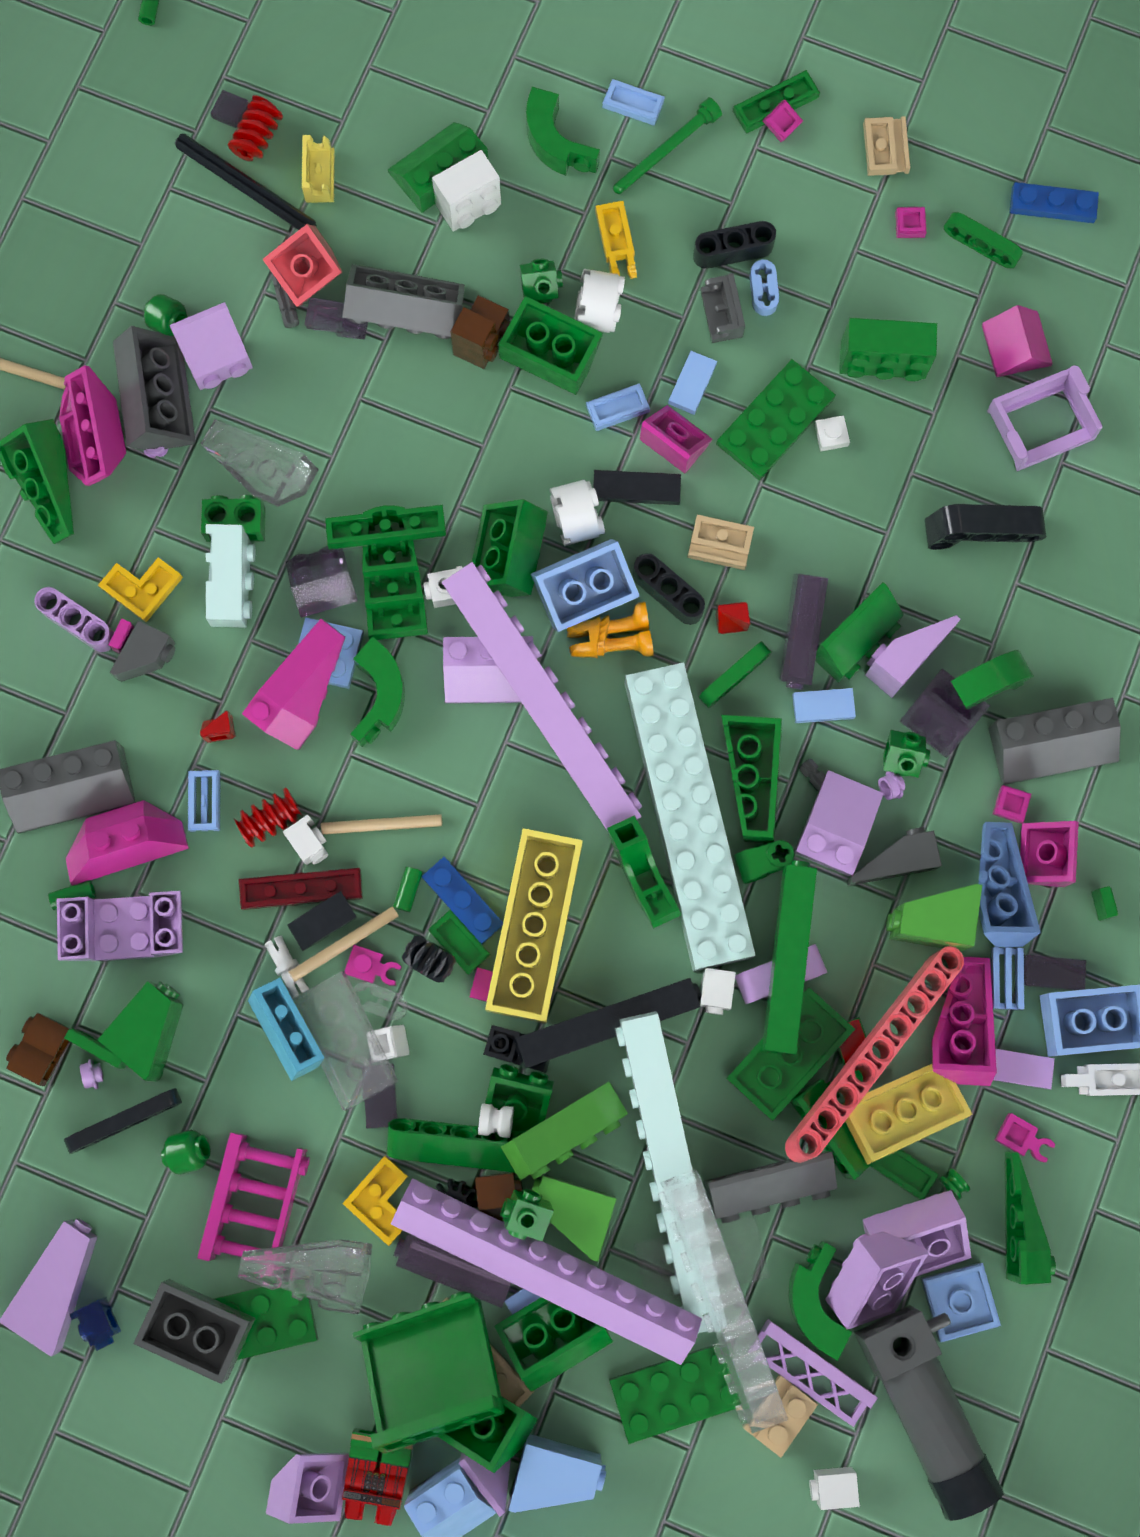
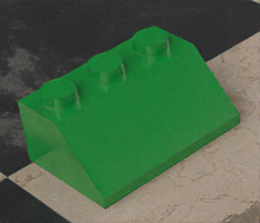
M453 122L390 167L388 173L420 212L423 213L435 204L432 177L480 150L483 151L488 159V148L470 127Z
M525 296L498 344L499 358L577 395L591 368L603 333Z
M524 499L483 506L472 558L475 567L482 565L491 578L487 582L491 591L494 593L498 590L501 595L508 597L532 594L534 581L531 573L536 572L548 515V511Z
M884 582L820 645L813 658L838 683L844 677L850 680L861 668L858 663L865 656L871 659V656L881 646L878 643L885 636L890 639L902 627L899 621L904 614Z
M820 1079L791 1100L790 1103L802 1119L827 1089L831 1081L825 1083L823 1079ZM837 1092L836 1097L839 1098L841 1095ZM819 1115L818 1122L822 1128L826 1129V1120L823 1116ZM844 1122L824 1150L832 1152L834 1164L844 1178L855 1180L871 1164L867 1165L846 1122Z
M542 1297L494 1326L521 1380L531 1392L613 1342L606 1328Z
M502 1397L505 1414L437 1437L495 1473L522 1449L538 1419Z

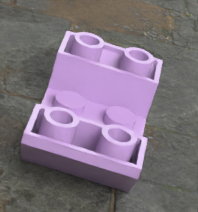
M181 891L149 893V896L92 899L89 897L57 899L58 960L109 961L155 958L183 953Z

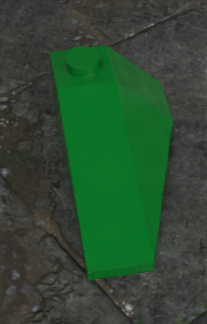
M54 419L26 423L0 440V460L6 474L10 479H16L22 488L20 495L24 501L30 500L36 509V519L52 543L56 544L74 534L65 448Z
M1005 1152L1006 1279L1026 1285L1051 1283V1275H1055L1056 1262L1054 1256H1051V1249L1019 1153Z

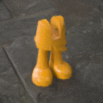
M645 601L635 605L631 616L610 620L608 614L602 619L598 616L567 628V637L569 638L585 636L590 638V642L578 643L569 647L572 657L598 658V655L604 656L607 652L636 650L646 657L654 656ZM643 631L627 637L607 638L608 634Z

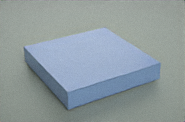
M980 1262L921 1278L932 1318L946 1313L951 1321L950 1325L936 1331L939 1342L1001 1326L983 1263Z

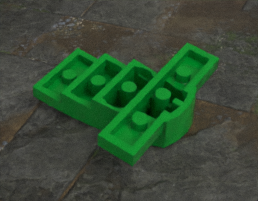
M383 505L371 508L363 512V514L325 518L329 550L363 546L362 572L364 576L369 640L371 637H374L376 640L428 634L424 596L413 540L446 536L443 505L409 509L395 505Z

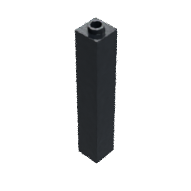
M691 978L519 1036L513 1039L522 1068L526 1069L617 1037L615 1028L621 1027L619 1019L656 1011L659 1020L663 1021L701 1007L699 1004L701 992L696 983L692 984Z

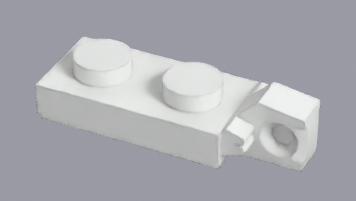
M1140 1063L1087 1064L1077 1066V1074L1060 1075L1061 1087H1078L1079 1094H1086V1096L1140 1095Z

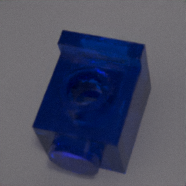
M107 1297L101 1298L69 1314L72 1320L79 1319L78 1331L84 1342L88 1341L90 1347L94 1345L96 1351L114 1343L112 1336L121 1332Z

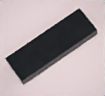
M594 470L593 488H595L598 501L680 505L681 474Z

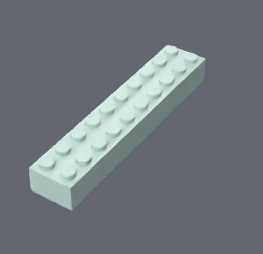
M679 663L626 675L624 684L675 899L681 913L680 920L692 970L695 972L705 968H713L752 959L756 955L685 664Z

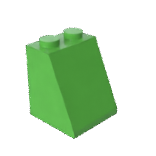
M974 884L903 903L895 908L893 913L888 914L886 931L890 932L889 939L937 948L952 946L961 952L975 945L982 885Z
M543 1174L542 1180L535 1179L532 1190L541 1194L542 1199L550 1201L554 1210L550 1223L591 1260L598 1262L616 1197Z

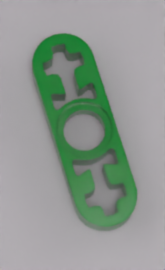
M953 212L944 225V230L950 237L1005 268H1014L1023 255L1022 249L1017 244L962 213Z
M762 641L759 642L700 694L699 699L708 708H711L771 655L772 651Z

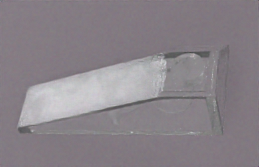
M215 419L201 442V445L255 498L277 507L305 495L319 471L303 453Z
M340 1239L243 1251L238 1278L271 1290L280 1287L291 1291L292 1298L302 1300L304 1297L318 1301V1307L328 1311L359 1314L370 1276L372 1244Z

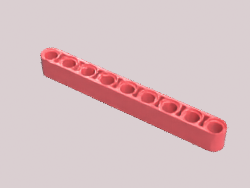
M952 946L944 947L925 961L788 1137L785 1143V1151L792 1161L797 1163L808 1161L817 1157L824 1150L961 971L964 965V957L959 949ZM942 958L946 960L948 968L943 965ZM925 980L931 984L932 991L926 987ZM908 1001L914 1006L915 1013L908 1008ZM890 1023L897 1028L898 1035L893 1034ZM873 1046L879 1050L880 1058L874 1055ZM855 1069L862 1073V1082L856 1078ZM837 1092L844 1096V1105L840 1104L837 1100ZM819 1115L825 1118L827 1123L826 1129L820 1126L818 1122ZM800 1139L805 1140L808 1144V1153L803 1152L800 1148Z

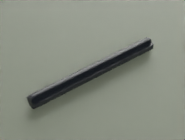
M180 134L176 139L175 145L178 150L298 230L306 224L317 226L314 219L186 134Z

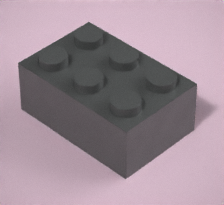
M168 1279L161 1282L133 1344L222 1384L229 1379L255 1318Z

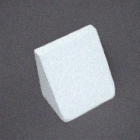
M404 1025L390 1026L367 1032L373 1063L409 1055Z

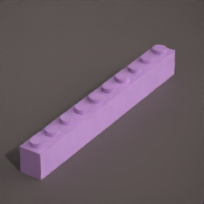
M473 562L444 580L442 584L606 830L608 827L634 815L636 819L640 818L641 815L638 810L642 808V805L633 792L628 795L621 786L626 781L616 767L610 770L604 761L609 757L600 742L595 745L588 737L592 730L583 717L578 720L571 711L575 705L566 691L560 694L554 686L558 679L548 666L543 669L537 659L542 655L532 641L529 643L525 642L520 634L525 630L514 615L509 618L503 609L508 604L498 590L493 593L487 585L491 578L483 566L475 567Z
M412 1178L391 1225L680 1365L683 1363L696 1342L702 1318L543 1241L527 1237L526 1240L515 1238L508 1233L509 1230H506L504 1222Z

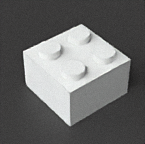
M482 150L432 177L435 204L453 232L459 228H467L475 219L484 214L489 215L501 205L500 177Z

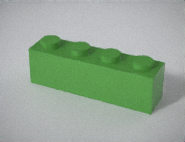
M607 1082L501 1146L520 1180L529 1175L535 1180L550 1170L547 1164L553 1160L559 1165L574 1155L571 1150L579 1145L583 1150L598 1140L595 1134L603 1130L604 1134L607 1135L620 1127L621 1124L618 1120L626 1116L628 1112L610 1082Z

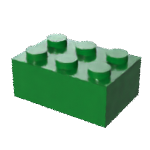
M849 318L841 340L840 374H847L853 378L869 375L876 376L882 380L893 377L905 378L907 381L926 379L937 355L938 323Z

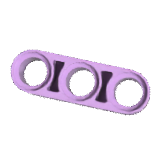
M52 587L42 588L36 593L34 598L35 606L49 620L98 652H106L111 649L108 644L114 632L103 620ZM57 599L56 606L46 609L48 601ZM81 614L80 622L70 625L71 618L74 615ZM105 630V636L102 640L93 641L95 633Z
M816 944L808 947L805 982L828 973ZM772 961L735 976L746 1005L768 996Z

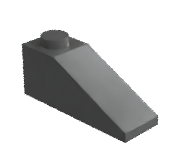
M924 827L907 830L906 836H903L847 880V885L852 886L938 869L942 864L934 830L925 832Z

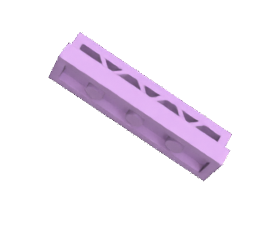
M769 1319L766 1320L747 1350L751 1355L852 1427L855 1426L865 1408L868 1406L871 1409L878 1399L868 1389ZM766 1335L778 1343L780 1355L766 1357L757 1350ZM783 1347L788 1349L790 1353L784 1354ZM797 1356L802 1359L806 1373L794 1376L788 1373L785 1358ZM781 1359L782 1368L773 1361ZM809 1365L817 1371L810 1372ZM826 1376L830 1379L832 1392L816 1393L813 1389L811 1377ZM807 1378L808 1386L802 1383L799 1379ZM835 1384H837L844 1390L836 1391ZM851 1394L860 1401L851 1416L840 1410L838 1396ZM833 1397L835 1405L830 1403L825 1398Z

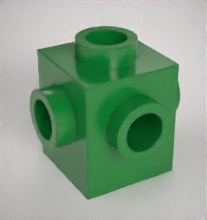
M541 258L535 259L529 264L520 265L523 297L527 296L539 303H548L552 299L559 298L558 288L563 287L562 272L561 270H556L554 261Z
M890 730L883 753V770L894 772L900 776L918 778L921 768L927 767L930 759V750L926 749V737L914 732L905 733Z
M524 1189L523 1192L514 1190L511 1199H505L500 1216L503 1217L505 1228L509 1230L508 1233L511 1236L522 1240L530 1237L543 1241L554 1210L550 1201L542 1199L541 1194L529 1189Z

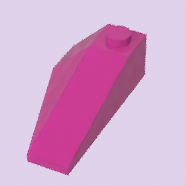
M320 619L259 689L242 715L265 733L299 750L317 725L318 714L322 702L326 698L328 683L332 672L335 670L345 636L326 621Z
M964 957V965L961 971L950 984L931 1042L933 1072L959 1085L991 1086L997 1073L990 958Z

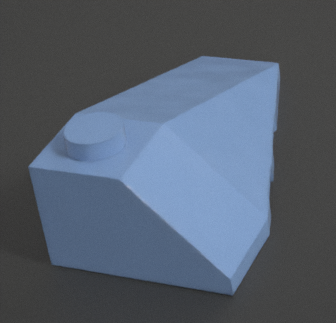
M985 822L982 829L979 884L982 885L979 917L983 933L995 947H1023L1041 932L1012 823Z

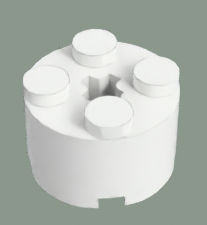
M583 269L580 280L583 286L578 291L575 320L600 332H614L616 322H619L621 304H618L620 294L622 295L625 277L613 273Z
M581 480L550 488L552 508L557 527L563 531V535H560L564 546L599 537L600 534L605 533L602 518L598 516L597 510L594 509V506H598L599 502L595 488H592L590 481Z

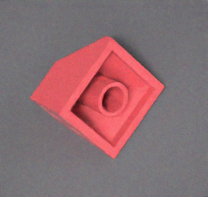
M306 224L263 258L265 264L296 307L302 305L343 273L331 247L316 226Z

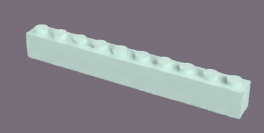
M654 1011L619 1019L621 1027L615 1028L619 1047L625 1046L627 1058L622 1059L626 1078L632 1077L634 1089L629 1090L633 1109L639 1108L641 1120L636 1121L639 1139H645L648 1151L642 1152L646 1171H653L655 1182L649 1183L653 1202L659 1201L662 1213L656 1214L660 1233L666 1232L668 1244L663 1245L667 1264L673 1263L675 1275L670 1276L673 1294H680L682 1303L680 1308L702 1318L698 1333L727 1327L658 1013Z

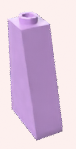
M78 1218L75 1221L68 1220L62 1223L0 1318L1 1324L49 1356L58 1354L63 1348L98 1237L90 1232L92 1227L88 1223Z

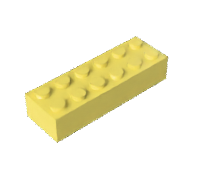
M522 829L485 1007L486 1012L547 1023L583 840Z

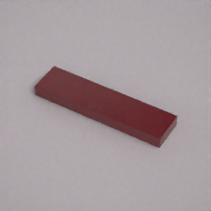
M360 868L239 879L241 910L322 903L340 891L346 900L363 899Z

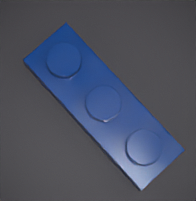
M1014 182L1011 192L1010 213L1094 223L1097 219L1099 192Z
M445 857L440 859L421 876L482 945L502 928L503 922Z

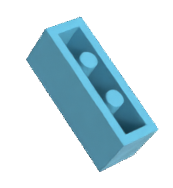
M278 978L253 990L248 1002L290 1080L293 1081L318 1068L324 1060V1056L282 979Z

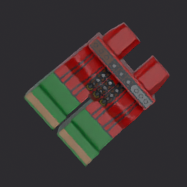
M355 1428L351 1436L350 1454L342 1500H346L345 1518L362 1520L365 1504L376 1505L377 1511L374 1523L391 1526L397 1509L399 1510L402 1505L414 1444L386 1454L382 1453L380 1467H377L380 1451L372 1447L370 1436L377 1432Z

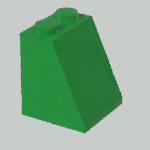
M147 981L97 1040L143 1080L158 1082L163 1075L182 1012L183 1004L177 1000L180 994L167 983L163 984L159 981L158 984Z

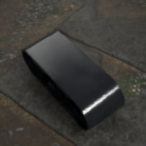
M759 221L704 232L695 241L693 260L696 265L705 269L766 257L773 250L776 229L770 222ZM757 237H764V238H766L768 241H766V242H761V241L757 240L756 238H757ZM731 242L738 243V244L740 245V247H738V248L731 247V246L729 245V243H731ZM702 248H709V249H711L713 252H711V253H705V252H703L701 249H702Z
M646 553L637 557L633 569L634 581L684 624L692 625L699 622L705 609L704 598L656 556ZM647 565L653 568L654 573L648 576L640 573L639 568ZM671 584L676 588V592L670 595L665 594L661 587ZM687 603H693L698 607L699 611L691 614L686 612L683 606Z

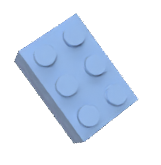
M613 539L531 573L551 625L557 632L640 597L619 543Z
M1140 985L1054 992L1039 995L1048 1057L1140 1048Z

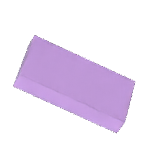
M995 1049L997 1073L993 1079L994 1081L1051 1089L1055 1058Z

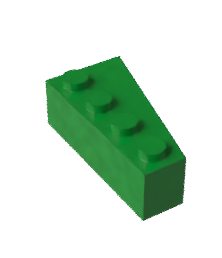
M721 715L744 842H774L782 718Z

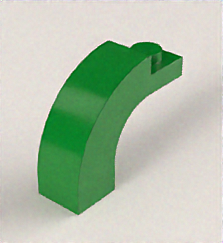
M532 87L527 101L526 120L528 139L536 156L547 167L565 176L569 166L574 167L580 172L589 171L596 173L599 166L600 149L569 141L560 135L554 126L559 111V94Z
M371 637L353 658L355 665L368 675L377 687V697L374 706L350 734L353 740L361 747L367 742L371 744L381 732L379 729L381 725L390 732L394 729L402 714L405 700L404 682L399 667L391 653L374 637Z
M1014 650L973 668L953 679L951 683L964 706L970 709L1009 688L1015 690L1024 685V681L1034 677L1020 651Z
M635 815L608 827L607 830L620 865L642 911L645 912L653 929L681 916L680 910L657 868L647 837Z
M821 1241L819 1246L813 1245L807 1256L806 1261L810 1263L808 1268L795 1263L789 1283V1303L794 1320L803 1335L820 1351L838 1361L852 1331L847 1330L843 1325L830 1319L821 1307L819 1285L837 1250L833 1246Z

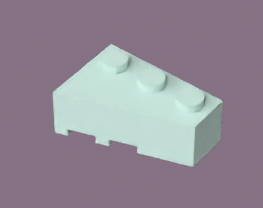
M206 524V534H209L211 537L210 553H206V562H210L209 581H206V620L211 627L246 628L247 619L252 617V602L248 601L249 590H253L254 574L250 572V562L255 561V544H251L242 525Z

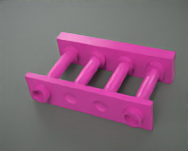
M230 1132L197 1258L211 1261L215 1259L216 1255H221V1253L267 1263L265 1275L272 1276L276 1274L277 1269H282L285 1261L286 1251L282 1250L300 1176L306 1175L310 1157H306L307 1149L298 1148L295 1157L251 1147L250 1143L246 1142L247 1135ZM250 1159L291 1169L287 1188L242 1178V1174L238 1173L240 1162ZM238 1190L283 1200L279 1219L234 1209V1206L230 1204L232 1192L237 1193ZM232 1221L275 1232L271 1251L225 1240V1236H221L224 1223L229 1224Z

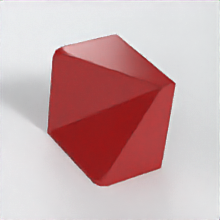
M746 602L722 604L717 607L715 615L719 634L748 631L750 618Z
M225 711L216 719L204 721L201 726L200 736L207 743L234 739L236 736L233 716L229 711Z

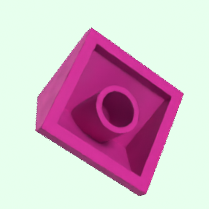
M1016 305L982 323L996 377L1052 366V359L1038 311Z
M668 405L645 419L641 425L640 440L684 474L713 440Z
M1078 821L1022 823L1020 856L1028 884L1064 888L1076 882Z

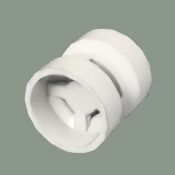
M482 1103L478 1135L488 1136L491 1133L497 1132L500 1137L510 1138L514 1107L503 1106L498 1110L492 1104Z

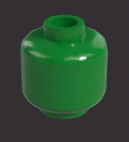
M164 294L152 297L144 307L146 326L164 335L174 336L170 325L188 318L185 306Z
M187 1130L173 1134L166 1139L164 1149L161 1151L162 1162L173 1173L178 1175L200 1170L205 1166L207 1159L210 1157L209 1141L196 1130Z

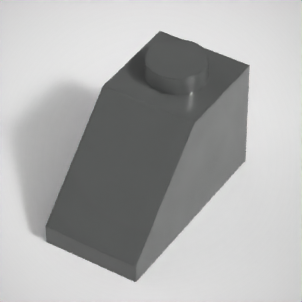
M137 621L110 674L115 679L123 682L162 669L165 662H170L175 653L174 640L169 635Z

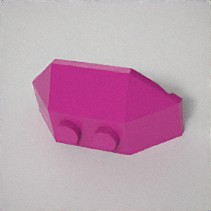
M84 365L65 376L64 385L66 388L62 395L59 419L69 471L80 479L82 483L91 486L112 474L126 455V447L116 398L89 366Z
M145 800L86 818L66 856L70 884L73 886L189 849L182 821Z

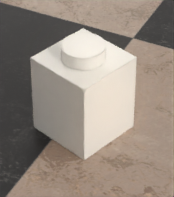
M711 968L703 970L699 1004L701 1007H705V1013L723 1015V1010L729 1011L731 1009L736 972Z
M852 1467L814 1470V1480H809L810 1495L812 1501L817 1500V1505L821 1510L860 1507L857 1474Z

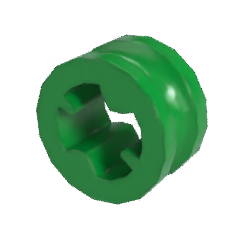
M950 1168L948 1176H942L939 1180L947 1191L951 1190L954 1197L960 1200L962 1198L961 1193L964 1191L969 1192L970 1187L954 1169Z

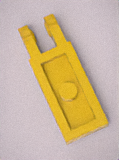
M624 201L596 205L595 212L606 262H609L610 273L620 276L616 261L626 259L628 276L630 279L637 278L634 261L635 251Z

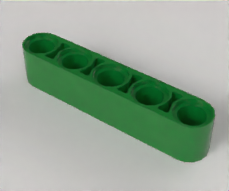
M397 1118L388 1123L387 1155L398 1160L515 1173L501 1146L525 1131L511 1130L510 1138L500 1137L497 1132L491 1133L488 1136L478 1135L479 1126Z

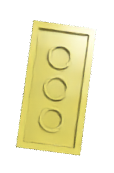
M932 1064L866 1093L845 1122L868 1165L958 1123L973 1114L957 1084L933 1072Z

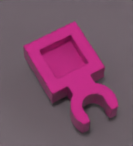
M354 945L344 974L374 984L376 976H379L385 984L396 986L397 982L388 979L387 972L392 968L401 971L402 967L396 962L382 964L383 954Z
M1012 1113L1007 1114L994 1139L1008 1149L1018 1152L1021 1156H1025L1027 1150H1030L1032 1157L1039 1162H1047L1048 1160L1039 1152L1041 1145L1045 1144L1050 1148L1055 1147V1143L1050 1139L1036 1138L1035 1135L1038 1128Z

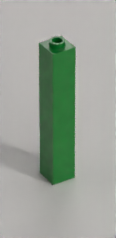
M791 861V865L786 864L782 872L762 1046L763 1052L792 1056L797 1054L817 868L810 867V863L805 861Z

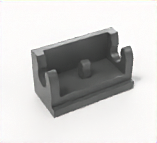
M729 273L725 276L705 280L706 286L701 287L700 292L712 343L743 338L745 322L734 274Z

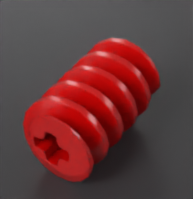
M257 95L252 96L253 101L248 103L247 110L242 116L243 120L238 123V130L234 131L233 139L228 143L229 149L240 159L246 161H253L254 157L263 158L264 153L259 148L267 149L269 146L263 138L271 140L273 133L269 129H278V124L273 119L279 121L283 119V114L274 104Z
M286 787L283 788V799L274 793L272 794L273 804L262 799V810H259L253 804L251 805L252 815L249 816L241 810V820L237 821L234 818L241 835L251 848L255 847V836L264 842L266 841L265 831L274 837L277 835L276 825L282 830H286L288 828L287 820L294 824L298 821V814L302 816L293 796Z

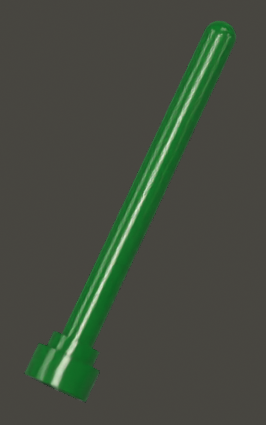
M710 97L704 100L699 105L697 115L615 183L613 191L616 194L623 193L700 126L714 123L722 116L719 105Z

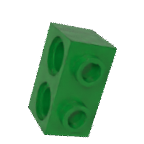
M214 495L211 496V499H202L201 534L206 542H211L210 535L206 534V524L242 525L251 542L265 541V506L261 499L253 495L240 496V499H228L226 496ZM216 514H226L221 522L212 521ZM245 514H255V517L250 522L241 521Z

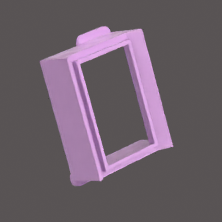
M1071 366L1066 370L992 400L987 412L991 414L1015 461L1016 471L1095 440L1103 426L1086 396L1090 387L1078 366ZM1063 391L1082 429L1027 451L1007 413Z

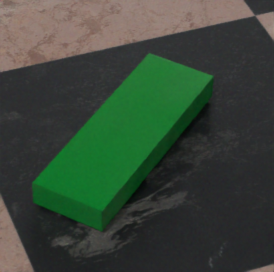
M807 70L733 106V113L747 134L765 125L763 120L781 101L786 100L795 110L819 98L820 91Z

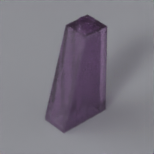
M804 574L793 575L780 680L785 681L788 688L803 690L804 684L812 685L828 578Z
M410 1233L407 1235L406 1240L399 1239L393 1255L398 1258L396 1263L398 1267L458 1291H466L478 1299L501 1308L511 1285V1282Z

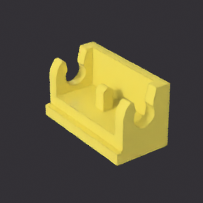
M303 135L302 190L306 203L334 202L335 150L331 148L330 140L325 136L322 138V143H314L311 135Z

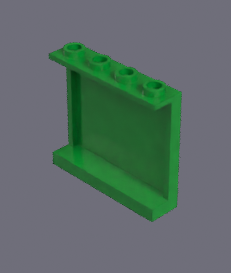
M466 1291L458 1292L451 1295L447 1301L426 1303L418 1311L397 1313L392 1316V1320L383 1323L371 1322L364 1325L363 1330L353 1333V1338L361 1342L377 1429V1433L370 1435L374 1449L386 1454L505 1414L481 1300Z

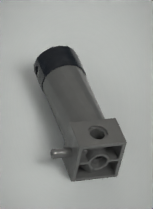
M909 1305L854 1332L873 1374L882 1380L928 1477V1483L939 1502L945 1519L949 1521L960 1520L989 1508L1001 1499L1004 1492L986 1454L983 1453L937 1357L942 1353L932 1333L950 1325L951 1321L948 1315L942 1313L926 1321L922 1311ZM898 1337H901L900 1346L897 1349H893V1342Z

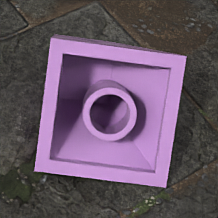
M296 1454L271 1480L266 1514L288 1524L340 1521L349 1454Z
M461 1453L459 1465L498 1516L501 1517L505 1513L511 1459L493 1473Z

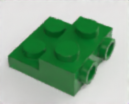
M503 1064L500 1068L494 1067L485 1104H492L498 1110L503 1106L514 1107L512 1130L526 1132L545 1120L554 1081L548 1080V1075L542 1072H531L529 1076L518 1073V1068L515 1066Z

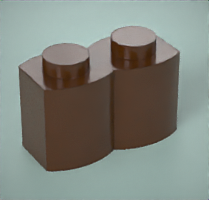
M37 1013L34 1017H29L22 1028V1033H24L22 1041L19 1045L15 1044L7 1055L6 1061L9 1063L6 1069L39 1086H45L52 1076L60 1057L70 1041L64 1039L69 1028L40 1013Z

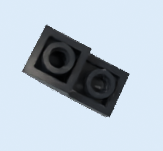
M340 891L287 926L301 950L305 951L357 917Z
M492 1025L483 1055L522 1066L513 1039L525 1034ZM550 1060L528 1068L546 1073Z

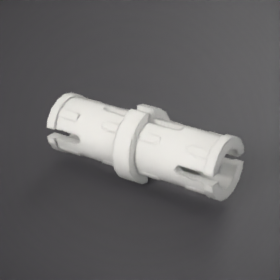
M278 936L274 940L279 951L276 950L271 940L265 943L264 946L277 967L275 969L278 976L281 975L291 998L294 999L300 996L295 984L298 985L302 994H305L310 989L307 987L303 977L296 982L290 977L288 972L297 967L299 963L296 959H292L283 937Z

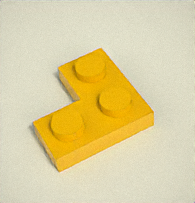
M158 557L140 580L116 563L98 586L144 622H147L182 580L183 576Z
M385 1155L342 1204L384 1243L390 1246L403 1230L391 1225L397 1208L388 1199L409 1176Z

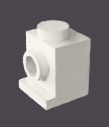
M457 566L456 569L427 574L429 582L423 583L426 600L432 599L434 608L456 604L448 591L441 589L439 585L461 570L462 566Z
M309 815L291 825L283 833L306 865L311 862L315 865L324 860L328 853L322 845L326 842V839L317 826L313 829L310 828L315 823Z

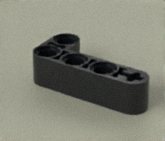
M953 504L944 506L925 518L928 549L931 550L947 549L961 541L1036 542L1046 538L1043 508L1040 506Z

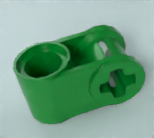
M778 840L760 847L749 848L733 855L743 884L763 879L770 874L782 871L786 864L790 865L794 858V849L787 841ZM776 849H779L781 853H787L784 862H780L778 858L773 859L772 856L775 854Z

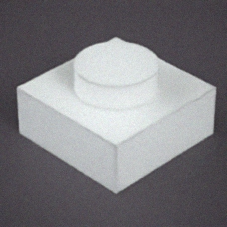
M844 415L815 421L814 426L820 452L849 446L850 439Z

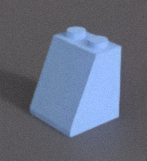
M530 1434L524 1443L508 1511L516 1513L594 1499L595 1491H602L606 1477V1465L602 1464L601 1454Z
M460 1458L409 1491L404 1508L422 1537H462L496 1514L492 1506L459 1465Z

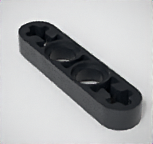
M176 1088L168 1090L66 1137L64 1142L69 1154L78 1152L180 1105L182 1101Z

